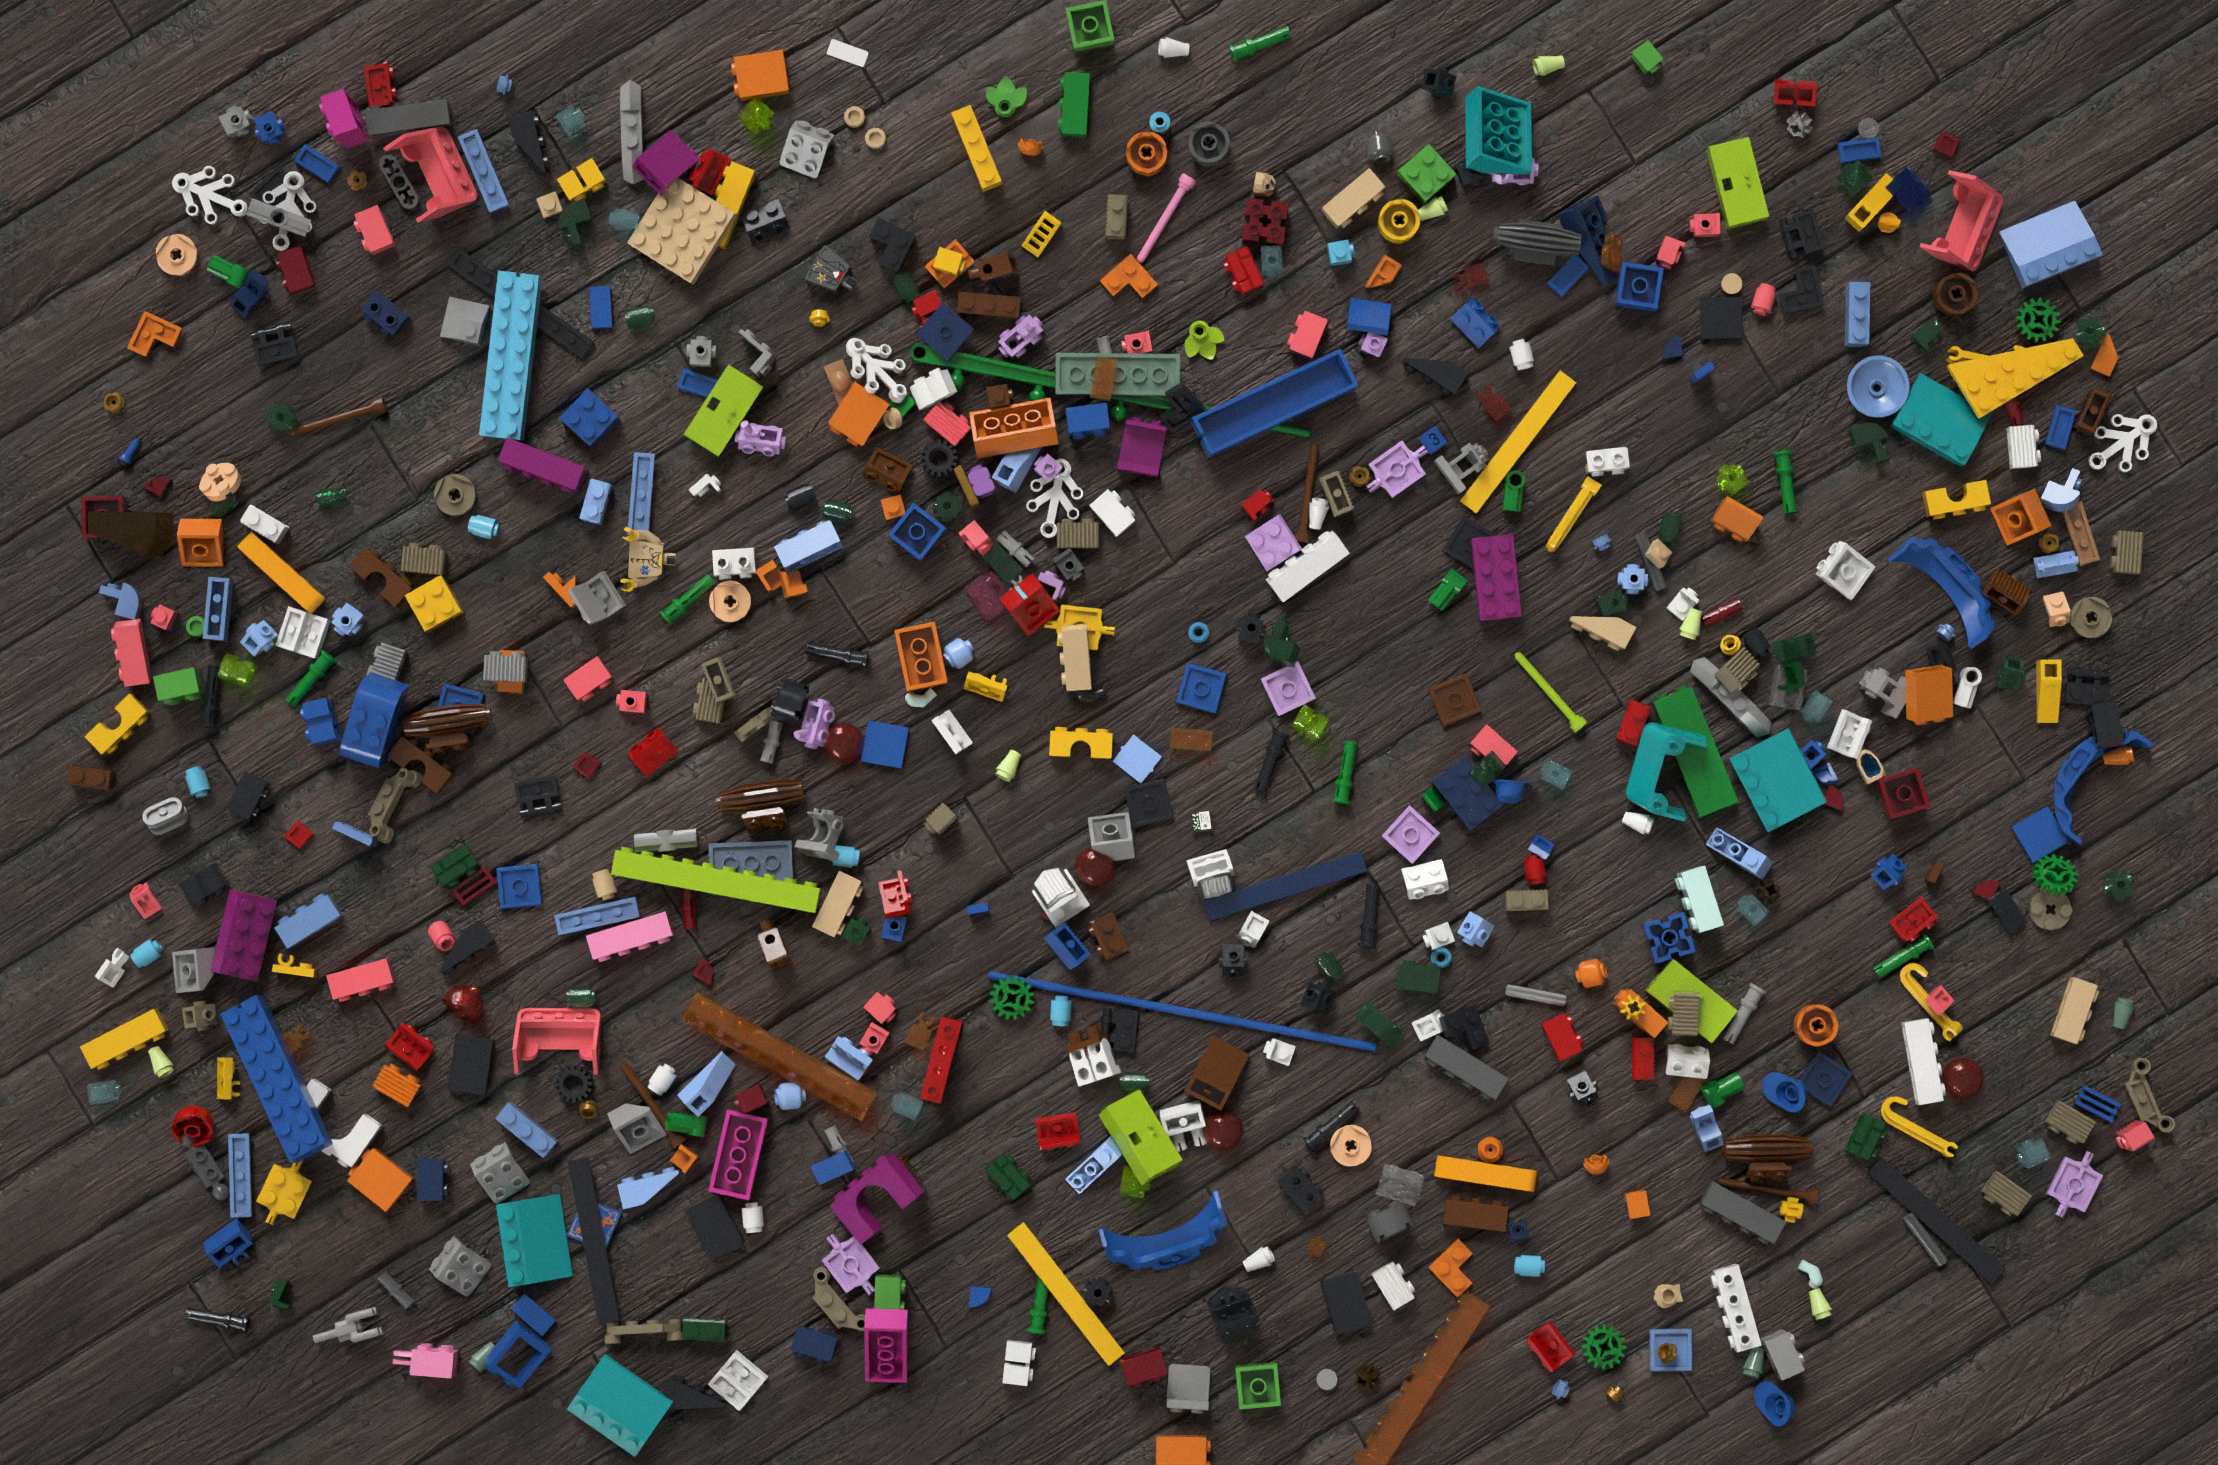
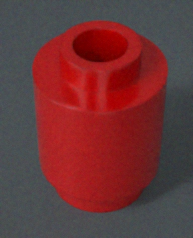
M1536 854L1528 855L1527 860H1523L1525 877L1529 885L1545 883L1546 870L1544 859L1539 858Z

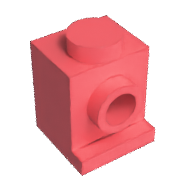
M1720 213L1694 214L1693 219L1689 220L1690 232H1693V237L1719 236ZM1702 221H1707L1709 226L1704 228Z
M1665 236L1655 262H1658L1660 267L1670 270L1673 263L1678 262L1681 255L1678 249H1682L1685 242Z
M1149 331L1125 335V340L1121 341L1123 353L1151 354L1153 352ZM1138 340L1140 346L1134 347L1132 345L1133 341Z
M975 520L959 532V535L971 550L975 551L977 549L981 555L986 554L994 545Z
M159 604L158 608L155 607L151 613V624L171 631L179 612Z
M621 690V694H617L616 706L620 707L619 711L646 713L647 692ZM629 697L634 698V703L632 705L627 704V699Z
M871 1022L859 1043L862 1045L861 1049L870 1055L873 1052L878 1054L890 1032ZM871 1036L877 1038L875 1044L870 1043L869 1039Z

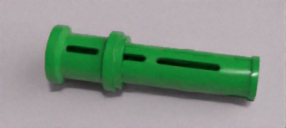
M1285 26L1252 40L1246 38L1244 42L1234 46L1231 44L1228 47L1231 57L1236 63L1240 58L1248 55L1254 56L1258 50L1290 39L1291 34L1289 28Z
M1792 450L1773 452V455L1776 456L1777 464L1775 472L1779 475L1783 513L1797 512L1791 474L1794 470L1790 459Z
M706 574L679 599H673V603L659 613L672 626L674 620L681 614H686L687 608L711 586L716 584L715 581Z
M322 650L321 656L317 661L309 665L310 671L285 700L289 703L293 697H296L291 703L293 707H296L319 677H325V672L332 664H336L337 660L328 652Z
M1345 741L1339 778L1335 781V796L1332 798L1334 803L1350 805L1349 794L1350 789L1353 788L1351 779L1358 745L1356 742Z
M1924 933L1921 938L1913 943H1907L1905 949L1874 966L1873 969L1880 979L1909 960L1919 959V955L1935 948Z
M1039 1277L1036 1283L1033 1309L1029 1313L1031 1321L1027 1332L1045 1334V1317L1048 1316L1046 1311L1048 1288Z

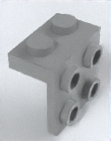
M796 120L789 130L780 158V165L812 178H817L834 134L829 133L824 128L813 127L806 121Z
M740 329L739 334L762 353L750 367L751 371L759 379L762 375L766 377L772 370L771 365L775 361L773 357L774 352L764 342L760 345L757 342L758 339L750 330L743 331Z
M605 571L598 573L587 582L568 590L570 598L577 605L582 618L590 625L609 618L626 606Z
M506 1142L495 1146L490 1152L476 1158L470 1164L474 1176L494 1203H500L529 1184L528 1177L513 1158L510 1147Z
M453 1236L444 1245L441 1254L433 1260L429 1270L438 1280L464 1296H470L491 1267V1263L467 1248L460 1239Z
M1170 1364L1168 1371L1167 1408H1171L1170 1411L1183 1412V1409H1191V1413L1200 1414L1204 1413V1410H1208L1210 1368L1200 1365Z

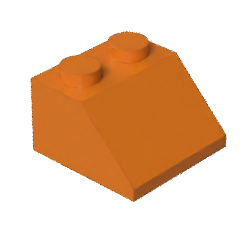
M2035 488L1990 508L2007 546L2051 527V523Z
M1727 496L1721 501L1711 522L1714 523L1713 527L1722 532L1727 530L1732 533V538L1742 542L1743 540L1748 541L1763 516Z
M180 519L177 539L182 566L223 567L224 531L222 519Z

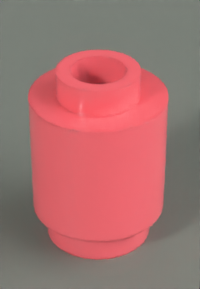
M1761 283L1756 289L1751 305L1754 313L1763 316L1766 313H1771L1776 298V288L1774 286Z
M444 921L434 922L429 927L428 934L438 949L448 951L453 948L455 937Z

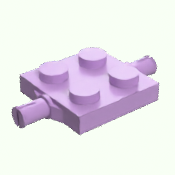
M1400 441L1368 464L1375 475V480L1366 485L1369 492L1372 493L1381 486L1393 498L1426 475L1418 459L1428 453L1427 449L1423 451L1425 447L1422 446L1413 453L1403 441Z
M2086 1151L2082 1162L2074 1161L2064 1156L2046 1194L2056 1198L2061 1203L2055 1213L2056 1215L2063 1218L2068 1207L2076 1208L2082 1212L2086 1211L2103 1177L2102 1174L2094 1171L2089 1166L2094 1154Z
M834 1234L827 1237L826 1239L833 1249L829 1255L822 1259V1262L843 1290L848 1293L854 1287L862 1285L868 1295L875 1291L868 1279L880 1267L863 1244L860 1245L854 1236L841 1243Z

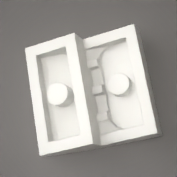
M288 606L275 646L318 659L331 620Z
M736 1350L708 1385L740 1411L768 1376Z

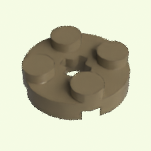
M452 474L442 478L437 483L434 497L436 504L444 513L452 516L464 515L475 504L476 489L465 476ZM457 489L461 497L453 501L450 492H455Z
M2097 597L2083 598L2073 605L2069 623L2078 635L2085 638H2096L2108 631L2112 623V614L2104 600ZM2093 612L2096 621L2089 623L2087 622L2086 614Z
M766 708L734 732V734L743 742L774 718Z
M2047 890L2039 891L2030 901V918L2036 926L2042 929L2054 930L2063 927L2068 922L2072 913L2068 897L2063 896L2061 893H2059L2058 897H2055L2053 892L2047 895ZM2047 904L2055 906V913L2053 915L2051 913L2046 914L2047 908L2045 906Z

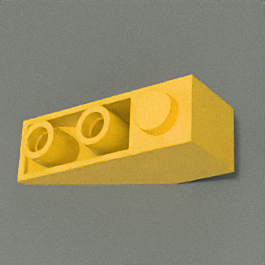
M1886 173L1844 219L1860 232L1901 186Z
M2061 660L2036 661L2037 723H2058L2062 682Z

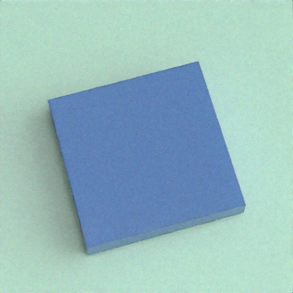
M337 821L332 829L369 846L376 847L378 843L376 837L344 822Z
M1650 1329V1371H1692V1329ZM1663 1343L1675 1345L1677 1348L1675 1359L1668 1363H1663L1657 1355L1658 1348Z

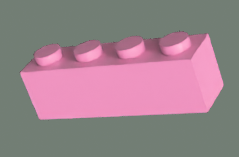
M662 912L587 935L586 938L593 960L598 959L599 962L611 959L610 955L618 953L619 956L631 953V948L638 947L639 950L651 947L650 943L658 941V944L671 941L670 937L674 936L668 913Z

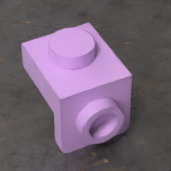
M1368 332L1367 335L1363 334L1358 344L1361 346L1359 352L1366 355L1370 353L1380 357L1387 338L1376 333Z
M1048 453L1045 457L1041 455L1034 463L1036 466L1034 471L1048 482H1051L1062 469V466Z
M1046 571L1045 574L1040 572L1038 581L1056 589L1052 600L1056 602L1057 598L1061 599L1066 589L1063 587L1064 582L1056 579L1058 575Z

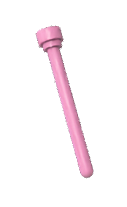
M1182 173L1178 180L1179 188L1137 256L1139 263L1145 261L1185 192L1194 187L1196 181L1186 174Z

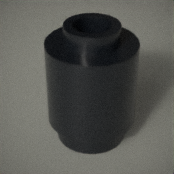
M810 483L806 485L801 484L787 491L788 496L784 497L788 507H793L794 510L812 503V500L816 498Z
M1754 627L1742 635L1744 638L1743 642L1753 657L1758 656L1760 659L1770 652L1768 648L1771 645L1761 630L1758 631Z

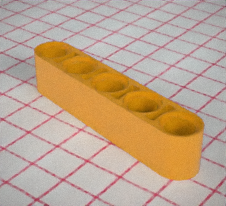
M252 531L237 546L310 614L325 600L313 586Z
M1437 1155L1434 1176L1535 1192L1538 1171Z

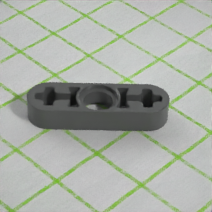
M392 155L383 156L380 159L379 166L399 202L405 209L414 210L418 207L420 200L400 163ZM387 160L390 162L394 161L392 167L396 172L400 170V172L394 173L390 178L391 170L388 167L384 168L387 165L385 162ZM397 177L405 179V185L402 188L394 186V180ZM407 190V193L410 197H415V199L412 200L413 204H405L404 202L407 200V198L403 193L401 195H399V193Z

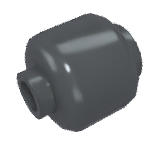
M1382 132L1372 133L1371 137L1365 141L1369 160L1374 161L1376 164L1388 162L1394 153L1390 136Z

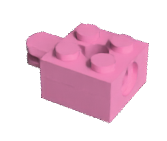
M421 1343L412 1351L394 1350L393 1355L411 1357V1359H393V1364L410 1365V1375L453 1378L457 1375L459 1350H455L452 1345H441V1347L433 1348V1344Z

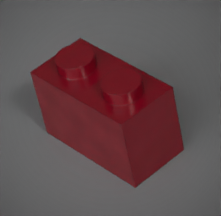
M298 246L277 253L279 259L276 260L279 271L284 273L285 279H282L286 291L295 295L316 288L303 247Z
M761 1083L736 1094L737 1099L734 1100L738 1111L742 1110L744 1114L769 1102Z

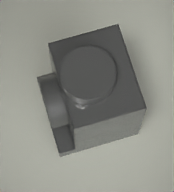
M1070 548L1053 559V562L1067 581L1070 579L1075 581L1083 575L1081 571L1084 570V567ZM1072 562L1074 567L1067 569L1066 563Z

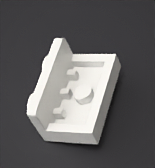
M1627 447L1586 452V474H1591L1592 477L1604 476V472L1612 471V475L1625 473L1624 470L1630 467Z
M1842 709L1827 748L1844 756L1857 759L1860 751L1863 749L1866 735L1870 731L1872 720L1862 718Z
M1442 859L1402 869L1409 900L1421 899L1427 895L1441 894L1449 890Z
M1667 1044V1075L1707 1078L1710 1064L1709 1049L1701 1046L1687 1047L1681 1044Z

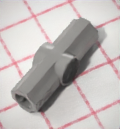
M253 198L246 213L247 216L303 237L306 236L311 222L310 219ZM275 212L284 214L285 220L282 223H275L272 217Z
M673 829L656 831V833L634 835L635 852L656 850L663 852L674 851L677 848L698 847L697 830L674 831Z

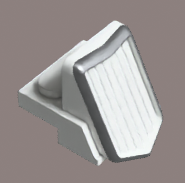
M1226 849L1187 860L1194 887H1198L1202 899L1218 897L1234 890L1232 880L1234 871Z
M1053 868L1044 870L1033 884L1034 890H1032V893L1055 928L1090 906L1067 869Z

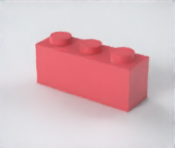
M141 619L116 622L113 629H111L112 640L116 641L117 644L115 657L117 661H120L121 668H119L120 680L124 681L125 687L149 684L152 674Z
M389 958L326 975L333 1000L339 999V1002L350 1000L351 995L359 993V997L371 994V989L377 987L379 991L391 988V983L396 982Z

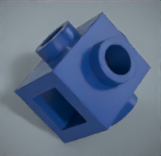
M273 111L254 118L257 129L254 131L259 141L263 140L266 145H275L282 141L281 138L285 137L283 131L286 130L282 119H278Z
M1892 854L1888 858L1882 857L1875 864L1877 868L1870 876L1885 890L1892 884L1896 886L1904 879L1902 875L1907 868L1901 860Z

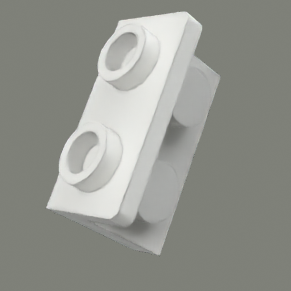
M950 710L932 720L956 755L972 744L971 739Z

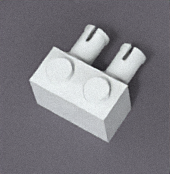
M754 548L712 550L714 576H719V580L731 579L732 575H740V578H752V574H757L755 571L756 556Z
M1200 1100L1160 1110L1162 1126L1167 1135L1171 1136L1173 1145L1178 1152L1180 1151L1179 1143L1182 1151L1187 1149L1183 1132L1191 1130L1195 1146H1200L1199 1137L1202 1145L1207 1143L1203 1130L1206 1122Z

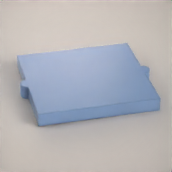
M1133 734L1126 745L1121 746L1122 750L1113 762L1138 782L1142 783L1147 775L1154 771V766L1162 756Z

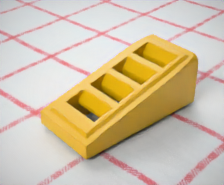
M1044 211L1021 246L1038 258L1056 234L1062 222ZM1045 219L1054 225L1053 229L1043 223ZM1040 226L1049 232L1048 236L1039 230ZM1035 233L1045 239L1043 243L1034 237ZM1030 240L1039 245L1040 248L1036 249L1029 244Z

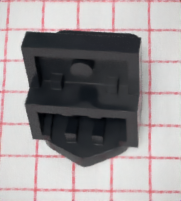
M1222 1287L1211 1297L1210 1301L1206 1302L1212 1320L1225 1344L1238 1341L1256 1333L1255 1323L1260 1320L1246 1289Z

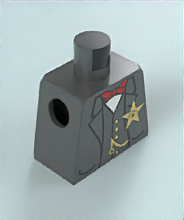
M826 245L823 246L804 278L808 283L835 293L838 292L841 285L852 291L857 282L856 279L848 275L851 269L850 265Z

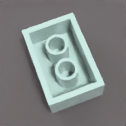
M1699 866L1677 873L1678 878H1675V883L1678 890H1682L1684 898H1681L1684 910H1688L1690 918H1687L1690 929L1695 930V933H1701L1723 926L1724 924L1706 867Z

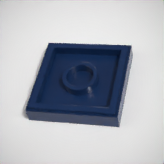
M1817 1050L1798 1080L1805 1085L1808 1094L1831 1108L1853 1075V1072Z

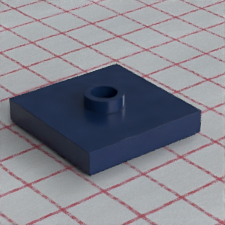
M942 303L916 335L945 360L949 361L974 331V328Z

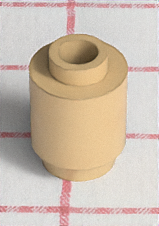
M604 869L593 873L592 882L597 897H602L603 901L614 898V893L618 891L609 870Z

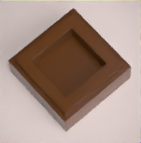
M1937 861L1932 862L1925 881L1935 883L1944 864Z

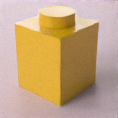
M939 247L933 268L958 276L959 272H963L966 261L963 260V254Z

